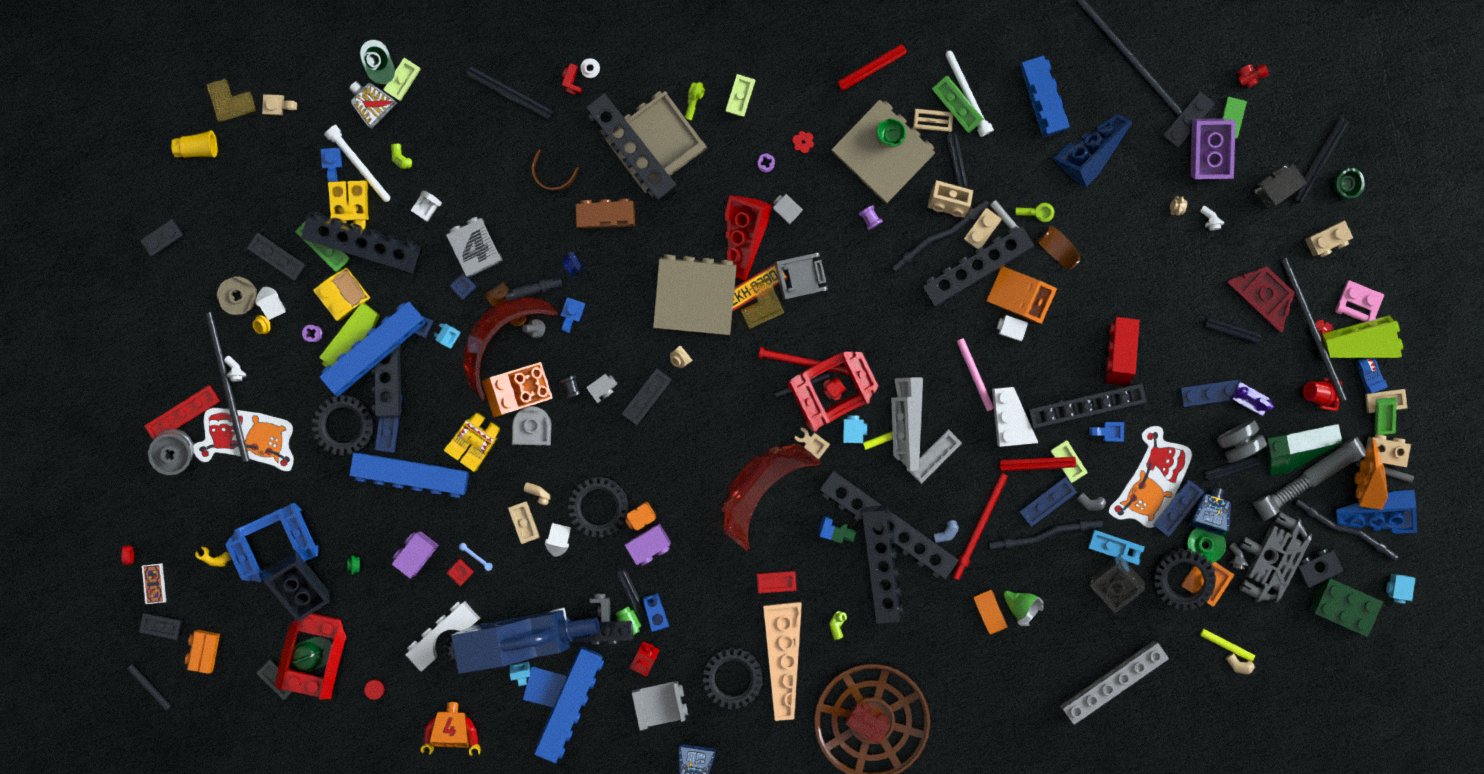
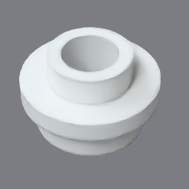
M586 59L582 62L581 72L585 77L593 78L598 75L600 66L596 60ZM593 65L594 69L587 71V66Z

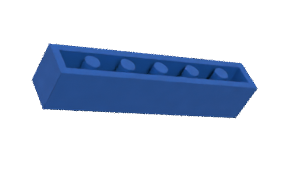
M410 302L401 304L396 309V313L385 317L377 329H371L366 334L367 337L364 340L354 343L351 347L352 350L347 354L343 353L340 355L333 366H327L321 372V380L335 396H340L426 323Z
M353 453L349 476H354V480L366 482V479H372L374 484L380 485L390 482L393 487L398 488L408 485L411 486V490L422 491L423 488L430 489V493L441 494L444 491L449 492V496L460 498L461 494H466L469 471Z
M582 646L579 647L534 749L535 755L554 763L557 762L558 758H562L565 748H563L565 741L569 742L573 733L571 731L573 723L577 724L580 718V713H578L580 707H584L587 702L588 696L586 694L588 689H592L595 684V673L600 671L604 661L601 654Z

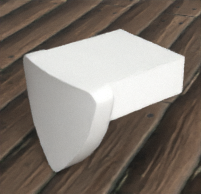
M422 190L421 196L411 211L428 221L436 208L442 203L430 193Z
M263 287L258 293L255 303L257 306H260L267 319L270 320L285 313V308L278 298L277 292L270 287Z
M552 523L545 546L553 556H560L568 549L569 544L567 542L571 527Z

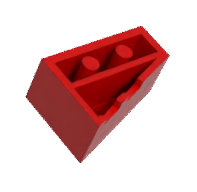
M1116 317L1114 323H1111L1109 328L1111 341L1108 344L1109 358L1106 365L1105 383L1128 386L1136 374L1139 320Z

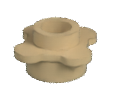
M1176 196L1172 200L1170 205L1171 215H1183L1185 213L1187 201L1182 196L1180 198Z

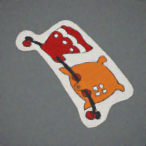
M211 408L207 410L204 414L205 440L194 444L196 457L203 462H207L215 452L241 456L229 409ZM237 410L249 459L274 465L283 471H290L294 460L289 449V439L293 432L291 423L287 420L260 413Z
M1159 426L1149 427L1142 433V438L1149 447L1134 476L1120 497L1109 509V513L1117 519L1133 518L1149 528L1155 527L1153 523L1175 497L1192 456L1191 450L1188 447L1164 441L1163 429Z

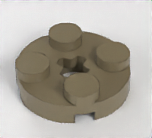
M233 277L222 282L218 289L217 297L224 311L233 315L248 313L255 306L257 289L248 279ZM239 290L242 298L235 301V297L232 295Z

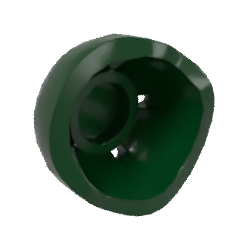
M1344 169L1335 176L1334 189L1341 197L1356 198L1364 190V177L1357 169Z

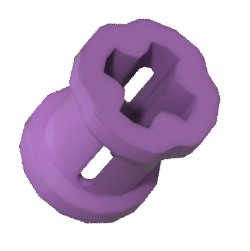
M769 154L760 156L758 168L762 172H770L774 168L775 159ZM764 158H766L767 161L771 160V163L769 164L768 168H766L765 165H761V163H763Z
M873 205L859 213L868 225V230L883 222L875 213Z
M307 325L302 331V336L308 342H317L322 338L323 332L319 326ZM310 329L316 330V332L314 333L315 338L309 337V335L311 334Z

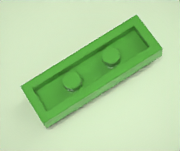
M945 76L932 88L968 133L984 120L949 76Z
M305 222L295 231L300 237L302 236ZM304 240L336 272L351 259L342 251Z

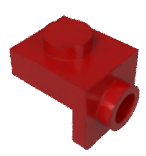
M570 63L569 68L565 67L562 78H564L562 86L566 88L565 92L572 95H576V93L581 94L582 89L573 85L579 68Z
M642 642L630 669L647 677L659 653V649L651 644Z

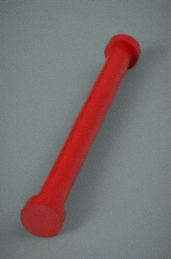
M760 347L758 357L759 359L764 357L813 367L821 362L764 350L763 347ZM837 365L827 370L849 376L846 366Z

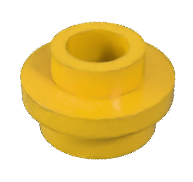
M259 315L253 321V328L258 334H266L270 331V321L264 316Z

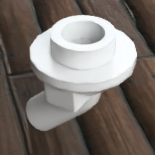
M1206 206L1202 207L1200 212L1209 218L1205 227L1211 231L1221 229L1224 221L1219 219L1215 212Z
M230 356L224 359V362L232 368L227 377L231 378V381H242L246 374L240 369L239 364Z

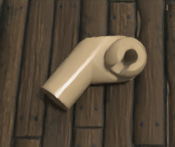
M531 483L525 484L524 492L540 496L538 503L548 504L550 494L540 486Z
M1234 653L1226 657L1228 663L1237 673L1250 674L1254 670V664L1251 661L1239 662Z

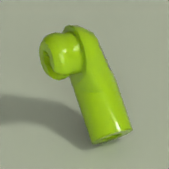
M391 144L393 162L401 169L410 168L412 160L401 154V144Z
M836 612L829 622L834 640L843 637L840 627L847 619L844 612Z

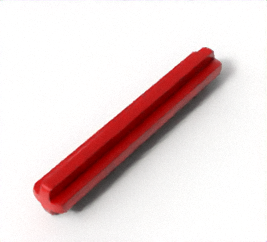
M901 44L839 80L838 85L840 89L845 90L905 55L907 52L905 47Z
M1076 457L1000 461L1001 471L1076 467Z

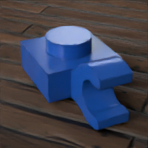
M341 148L321 149L322 169H328V181L338 182L337 168H342Z
M567 297L561 316L566 317L562 331L570 333L573 321H580L585 303Z
M1104 422V428L1089 427V435H1103V441L1124 442V422Z

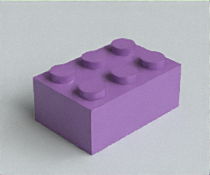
M1231 118L1192 119L1190 176L1194 179H1234L1235 120Z

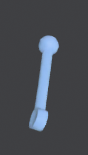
M465 543L459 545L460 550H465L485 566L487 571L492 569L491 563H486L468 549Z

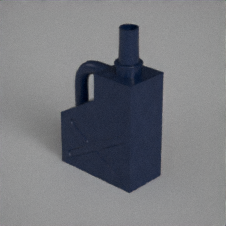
M558 610L476 624L451 636L458 673L460 674L503 667L539 656L561 653L570 648L569 641H573L574 637L599 633L600 627L597 618L571 621L567 618L565 620L564 611Z

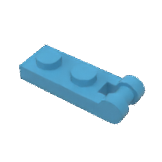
M1096 530L1093 531L1088 545L1090 549L1137 565L1140 563V554L1145 548L1144 546ZM1129 548L1134 549L1132 556L1127 555Z

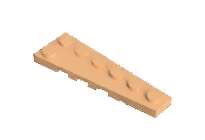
M801 602L765 605L763 607L775 721L794 719Z

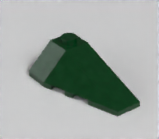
M1339 424L1266 437L1267 445L1265 446L1269 474L1273 476L1289 473L1341 444L1342 438Z

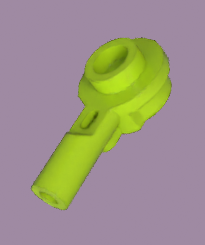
M693 82L689 89V105L685 115L686 119L692 120L696 102L704 95L705 88H703L701 82Z
M1042 203L1037 208H1016V215L1036 216L1039 221L1048 222L1054 217V209L1050 204Z

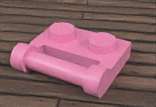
M1348 280L1335 312L1346 314L1363 322L1375 320L1384 294ZM1346 302L1370 310V312L1366 315L1346 307Z

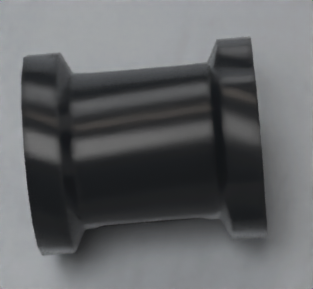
M576 375L560 381L566 391V399L582 394V390H579L576 382Z

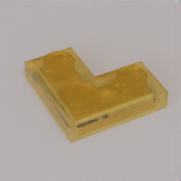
M226 79L207 84L219 122L256 111L251 92L232 97Z
M769 278L751 285L758 302L741 310L749 329L784 313Z

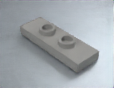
M948 429L919 458V470L909 472L922 484L962 442Z

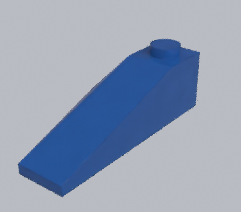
M1414 490L1388 493V498L1382 510L1360 507L1359 503L1336 510L1337 524L1355 528H1362L1363 526L1373 527L1375 531L1388 529L1391 530V533L1396 534L1417 533Z

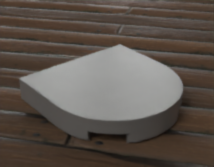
M533 406L520 410L513 419L512 444L551 445V420L548 414L543 409Z

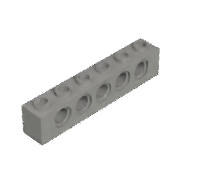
M1153 641L1060 707L1075 725L1169 658L1156 641Z

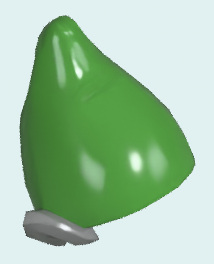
M1004 592L1005 601L1012 614L1018 619L1017 623L1021 626H1030L1029 622L1039 610L1043 611V601L1036 595Z

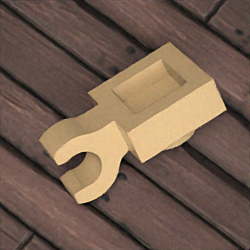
M263 95L262 114L283 115V110H297V102L284 101L283 95Z

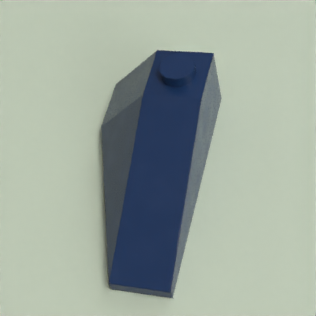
M1117 114L1097 127L1098 130L1089 135L1087 133L1082 135L1080 141L1075 144L1069 143L1053 160L1073 181L1087 187L1100 174L1129 129L1132 121Z

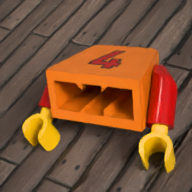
M448 702L446 712H438L436 717H433L425 727L423 740L425 744L421 747L422 753H424L425 747L430 749L429 755L433 752L434 747L469 748L471 756L472 749L474 748L478 750L480 755L481 748L478 745L477 730L471 719L466 718L465 713H458V703Z

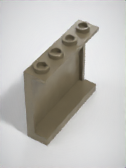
M659 91L651 97L652 101L647 105L646 103L641 104L636 108L637 112L634 115L628 114L624 118L669 176H671L706 150L707 146L701 141L670 99L667 92L661 93ZM617 128L613 132V136L616 138H620L624 134V130L621 128ZM609 136L605 138L609 145L613 143ZM632 143L627 144L625 147L627 153H633L636 149V146ZM621 152L616 153L644 193H648L646 190L649 187L645 182L641 184L634 176L637 173L633 167L629 169L623 162L624 155ZM644 158L637 161L639 168H645L648 164V161ZM651 174L649 176V182L652 184H656L660 180L658 174Z
M879 100L837 143L831 152L887 204L935 152L933 151L934 147L927 140L924 142L919 138L920 133L912 127L910 129L905 124L907 121L900 114L896 116L891 111L893 108L888 102ZM889 118L901 121L906 128L904 142L894 148L883 146L877 138L876 131L880 121H885Z
M664 254V258L660 257L653 328L730 335L737 264H733L731 260H722L721 263H716L714 259L710 258L694 261L695 257L683 256V259H675V255Z

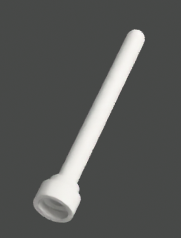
M947 51L945 54L965 97L984 119L953 52ZM985 119L977 126V132L980 137L994 131L991 123L989 124Z
M337 125L324 133L327 139L336 142L382 200L388 202L390 196L341 138V130Z

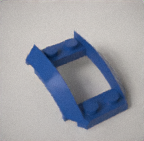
M295 503L235 529L232 537L227 541L226 547L241 580L257 582L264 580L263 570L260 571L245 536L280 520L294 550L297 551L304 561L318 555V545L315 546L300 513L302 509Z

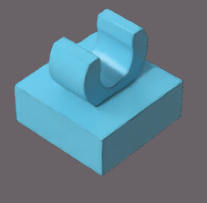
M446 323L445 325L440 324L439 326L442 330L439 334L434 333V336L437 337L435 340L451 348L461 332Z
M529 661L510 665L511 680L517 679L519 686L527 685L526 677H530Z

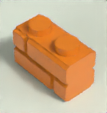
M645 502L630 511L625 521L630 529L634 528L638 531L646 524L654 521L656 514L649 503Z
M196 630L194 634L190 635L188 644L191 645V650L185 658V664H188L187 670L209 674L213 672L220 634Z

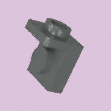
M594 594V597L589 599V603H601V606H598V617H601L602 622L610 621V597H605V594Z

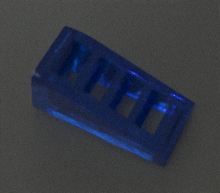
M569 252L563 258V264L570 276L583 271L584 268L574 252Z

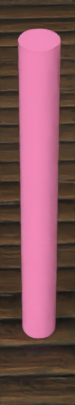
M964 338L958 340V346L986 410L994 409Z

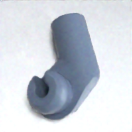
M954 520L948 521L944 532L934 534L935 543L952 540L959 529L957 522Z

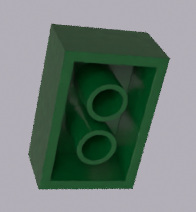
M1328 578L1322 582L1310 612L1368 637L1383 601Z

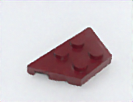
M1267 266L1226 282L1279 333L1283 332L1285 320L1289 314L1290 304L1295 292Z

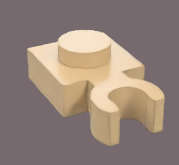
M801 428L800 430L805 433L804 438H798V436L794 438L798 442H805L806 445L803 449L819 460L830 444L815 433L810 437L808 431L805 428Z

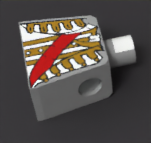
M355 81L349 88L356 95L351 100L352 105L370 128H373L397 104L393 98L371 83L363 87L358 81Z

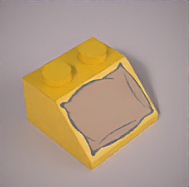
M348 268L328 278L313 290L336 321H342L355 311L361 303H365L370 299Z

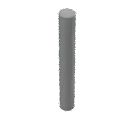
M996 200L990 204L1010 229L1017 226Z

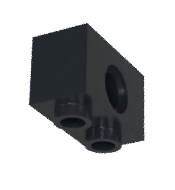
M1323 548L1316 552L1317 555L1301 559L1296 570L1305 587H1312L1343 572L1334 550ZM1320 561L1322 568L1316 572L1314 565Z

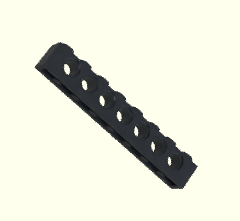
M834 471L830 473L820 487V490L823 491L821 495L829 501L831 499L837 501V507L844 512L847 510L851 511L854 514L852 517L860 523L863 522L862 512L865 507L882 506ZM839 487L846 489V495L843 498H838L835 494ZM858 498L862 501V506L859 509L852 508L851 502L853 499ZM891 512L893 523L891 530L894 531L892 546L896 543L901 547L899 549L900 552L907 557L910 554L916 558L914 562L921 567L928 566L931 568L930 573L938 579L941 576L946 579L959 560ZM881 524L874 525V528L876 530H883ZM901 532L908 533L909 538L906 542L898 540ZM917 543L924 545L922 553H915L914 546ZM933 554H937L940 557V561L935 565L930 563V557Z

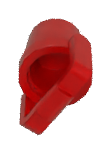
M1323 378L1321 382H1308L1305 385L1303 395L1306 400L1317 403L1321 409L1338 410L1340 401L1331 383V379Z

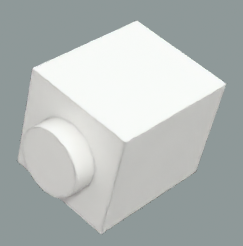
M1006 315L1003 319L1000 318L998 322V334L1022 341L1028 323Z

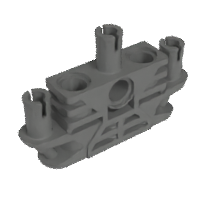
M1279 511L1277 516L1283 520L1275 518L1274 522L1290 529L1289 533L1271 525L1261 545L1247 537H1244L1242 540L1249 544V546L1241 543L1240 548L1255 555L1245 576L1257 581L1262 586L1260 588L1244 580L1242 584L1249 588L1240 586L1239 590L1254 597L1255 602L1274 599V603H1277L1293 577L1312 538L1311 533H1306L1299 517L1295 520ZM1298 533L1303 537L1302 540L1296 538ZM1266 550H1270L1272 553L1271 558L1268 560L1264 558ZM1270 588L1275 590L1274 594H1269L1267 592L1270 590Z

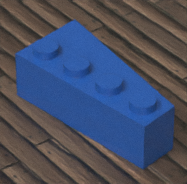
M1041 56L1022 62L1020 67L1042 137L1044 138L1067 130L1070 126L1063 109L1061 97L1056 90V81L1050 73L1051 65L1049 60H1045V57Z

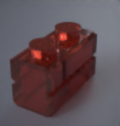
M864 702L862 704L856 703L845 724L879 745L891 725L888 722L889 718L880 712L878 715L871 711L873 708Z

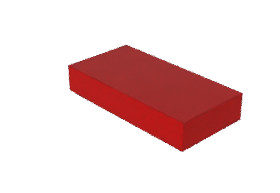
M795 571L757 574L758 593L796 591Z

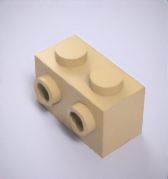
M936 180L931 190L928 208L937 212H946L955 217L965 218L971 205L973 190Z
M1342 221L1306 238L1305 241L1313 256L1320 254L1323 257L1332 253L1331 249L1336 246L1340 249L1348 245V240L1352 239L1353 236L1346 222Z
M1375 434L1374 438L1368 437L1366 449L1370 447L1373 440H1376L1383 463L1407 467L1411 444H1406L1405 439L1394 438L1393 441L1386 440L1387 436Z

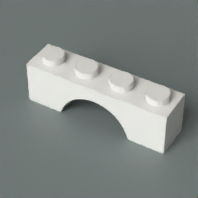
M465 601L462 604L457 602L450 609L452 613L448 617L443 615L436 621L437 627L433 630L431 628L426 630L421 635L423 639L419 643L414 641L407 648L409 652L406 656L420 671L424 670L438 657L435 644L442 632L446 630L462 631L471 627L480 619Z

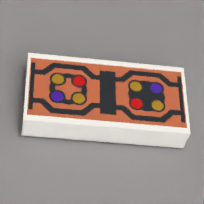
M143 565L145 603L166 602L163 565Z

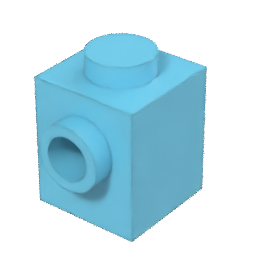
M848 416V419L843 420L844 443H863V435H867V424H863L864 420H859V416Z
M1391 574L1390 582L1387 583L1386 587L1388 597L1394 598V602L1406 603V600L1412 601L1415 578Z

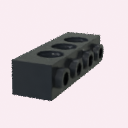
M400 345L387 355L390 356L389 363L381 364L380 361L371 369L372 376H375V383H372V394L375 395V402H372V412L378 419L401 418ZM384 375H390L391 378L388 383H382L381 379ZM384 394L391 395V399L388 402H382Z

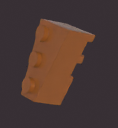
M606 199L599 200V203H592V200H581L580 204H576L577 228L635 227L634 202L630 201V199H619L618 202H611V200Z

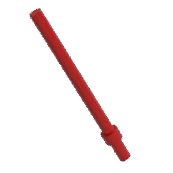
M1000 474L962 556L960 555L958 558V565L952 577L959 580L965 566H968L971 553L1006 482L1007 475Z

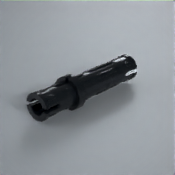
M560 276L546 280L540 279L539 282L507 290L505 297L508 303L535 294H546L547 291L563 288Z

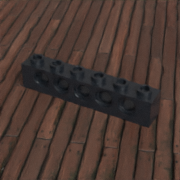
M605 93L586 107L589 111L587 116L593 123L598 122L601 126L598 130L605 138L609 136L613 141L610 144L616 153L621 152L624 155L623 162L629 169L631 167L635 169L637 173L634 176L641 184L645 182L649 187L646 191L653 199L656 197L660 200L677 187L676 183ZM604 113L612 115L610 122L604 123L601 121ZM617 128L624 130V134L620 138L613 136V132ZM632 143L636 146L633 153L625 151L627 144ZM644 158L648 161L645 168L637 166L639 159ZM651 174H658L660 180L658 183L652 184L649 182V176Z
M309 212L301 236L303 240L410 273L414 272L421 246H418L413 241H401L396 236H385L374 229L366 230L358 224L344 223L339 218L331 219L324 217V214L320 212ZM320 227H327L329 229V232H322L320 230ZM344 232L348 238H341L338 233ZM364 238L367 243L360 244L357 239ZM376 244H383L385 249L379 250ZM397 249L402 250L404 255L399 256L394 251Z
M1016 226L1007 232L1009 235L1001 238V236L991 241L992 245L986 249L984 246L974 252L975 255L971 258H968V256L958 261L959 265L953 269L951 266L941 272L942 275L938 278L933 276L926 280V285L923 288L935 308L1034 249V244L1023 226L1020 228ZM1008 241H1014L1017 246L1014 250H1008L1005 244ZM997 251L1000 257L997 260H991L989 253ZM975 261H981L983 268L978 271L974 270L972 264ZM964 271L967 277L960 281L956 278V273ZM942 281L950 283L948 290L943 291L939 288Z
M1135 384L1027 409L1031 427L1038 428L1146 403L1143 384Z
M887 506L865 507L862 515L876 623L900 622L901 615H904L903 604L899 603V597H901V586L897 585L899 569L894 564V560H897L896 548H892L894 531L890 530L889 524L892 523L891 511H888ZM881 524L884 530L878 531L874 528V525ZM884 543L886 549H879L876 544ZM885 561L889 566L883 568L879 565V562ZM888 580L891 585L884 586L881 581ZM890 598L893 604H886L884 599Z

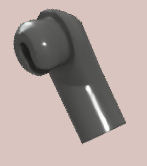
M1081 493L1076 498L1088 511H1100L1104 509L1106 504L1104 498L1099 497L1090 500L1084 493Z

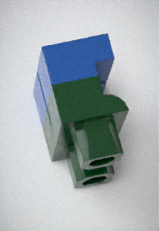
M822 517L817 533L820 537L840 543L843 542V539L850 542L854 541L856 531L848 528V524L841 522L836 526L832 524L833 520L831 518Z

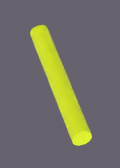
M893 431L864 442L865 450L893 440Z
M1205 629L1201 631L1200 636L1252 662L1255 655Z

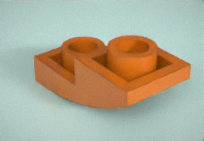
M992 590L974 597L990 635L1008 628Z

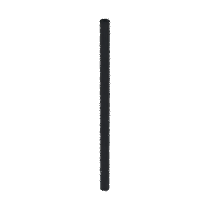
M1077 0L1076 2L1176 116L1183 112L1182 109L1086 0Z
M1285 258L1281 260V264L1292 290L1295 292L1297 302L1339 401L1348 400L1289 260Z
M206 313L205 317L242 463L247 462L250 459L230 380L227 377L228 372L213 313Z

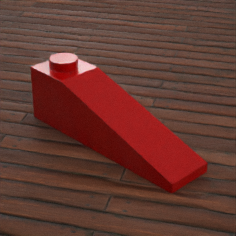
M730 195L725 211V221L727 220L726 238H728L727 260L737 264L736 277L746 280L767 227L772 205L757 199Z

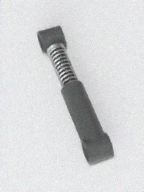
M1358 437L1348 440L1339 449L1302 472L1303 476L1298 477V480L1295 479V482L1292 481V483H1289L1280 491L1278 490V493L1275 492V494H1267L1253 503V506L1263 521L1273 517L1279 512V507L1283 506V503L1285 504L1286 501L1288 502L1294 496L1297 497V494L1300 495L1299 492L1303 493V490L1305 491L1308 487H1316L1349 464L1363 458L1366 449Z

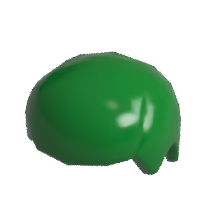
M889 118L879 122L876 129L877 138L883 146L894 148L904 142L906 128L901 121Z

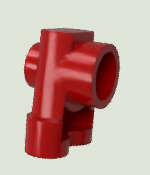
M1251 64L1238 70L1242 87L1246 85L1247 88L1256 85L1258 79L1270 75L1265 64L1256 69Z
M838 377L833 381L826 380L823 383L825 388L823 391L829 399L839 400L841 393L846 390Z

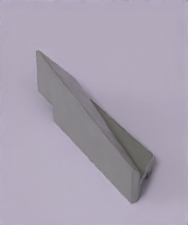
M895 378L898 397L891 398L893 453L897 460H901L906 465L907 471H918L923 378Z

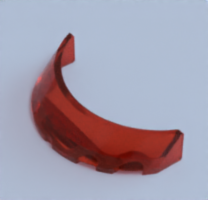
M522 298L508 303L504 301L483 314L480 321L472 328L465 346L464 368L470 388L482 401H486L487 396L481 389L479 370L482 354L487 343L497 330L515 318L529 314L557 316L559 312L545 300Z
M797 443L780 448L776 446L770 448L769 452L763 456H756L736 476L728 490L730 494L727 502H724L723 505L724 532L748 551L750 549L748 543L750 519L763 494L784 475L802 467L819 466L822 462Z

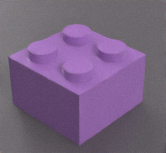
M659 523L627 542L625 546L636 565L641 563L643 566L652 561V556L656 553L660 556L667 552L671 542Z
M421 531L411 534L404 542L407 544L406 547L399 549L393 556L395 561L392 565L409 578L414 577L439 546Z

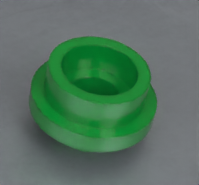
M351 555V559H347V571H351V575H354V573H359L360 559Z

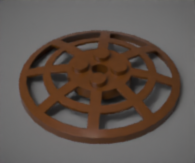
M863 664L843 671L826 686L816 706L815 731L819 745L828 760L846 774L901 773L919 757L928 739L930 714L923 693L907 675L886 665ZM862 670H881L878 681L870 680L855 684L850 674ZM892 673L903 679L911 686L914 692L904 697L895 687L886 683L888 674ZM843 679L848 689L840 695L835 706L823 704L830 690L837 682ZM876 686L874 697L863 698L858 689ZM884 689L892 692L899 700L888 705V703L881 699ZM852 693L857 703L851 710L840 708L844 699ZM919 699L923 711V731L912 727V714L909 703ZM904 707L906 714V725L895 722L893 712ZM821 712L832 714V728L835 738L825 743L821 732ZM871 715L877 717V723L873 726L866 723V719ZM838 716L849 718L850 728L841 734L838 729ZM893 730L902 732L903 736L900 741L892 748L887 738ZM854 735L862 742L860 751L857 752L845 743V740ZM909 735L921 738L914 752L907 760L900 763L895 753L904 746ZM881 743L885 750L884 753L867 754L869 744ZM840 744L847 753L858 758L855 770L841 763L833 756L830 750ZM889 757L894 768L883 772H863L865 760L878 761Z

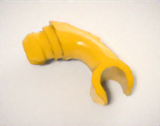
M201 547L204 550L203 556L197 551L195 552V556L199 560L211 566L223 567L231 560L228 552L212 558L209 556V549L207 547Z

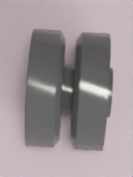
M1255 420L1234 427L1217 438L1221 448L1231 447L1225 452L1229 463L1251 456L1267 445L1263 435L1253 436L1259 430Z
M166 429L160 432L150 444L148 451L149 461L152 467L159 473L176 475L184 471L192 460L194 443L184 431Z

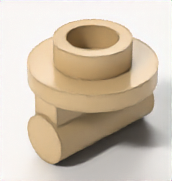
M681 345L670 354L671 363L678 368H683L692 361Z

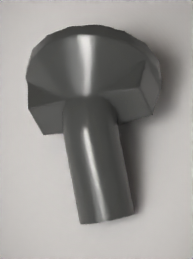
M533 319L522 327L523 332H527L533 338L541 337L546 329L545 324L539 319Z
M1236 543L1231 544L1229 548L1236 557L1229 564H1232L1234 569L1244 570V567H1248L1249 564L1244 559V555Z

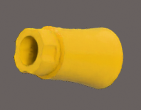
M212 130L172 140V153L175 157L217 156V141Z

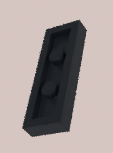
M1200 91L1163 134V137L1178 148L1192 132V119H1203L1215 103Z
M258 232L247 247V249L294 281L297 280L306 267V264Z
M656 368L622 414L638 425L672 379Z

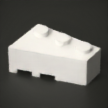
M1014 387L992 389L997 446L1038 443Z

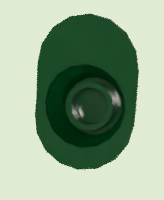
M377 40L365 42L360 50V64L375 83L387 84L391 82L395 75V68L386 46Z
M319 636L298 643L293 648L290 664L295 670L303 673L327 665L332 643L325 637Z

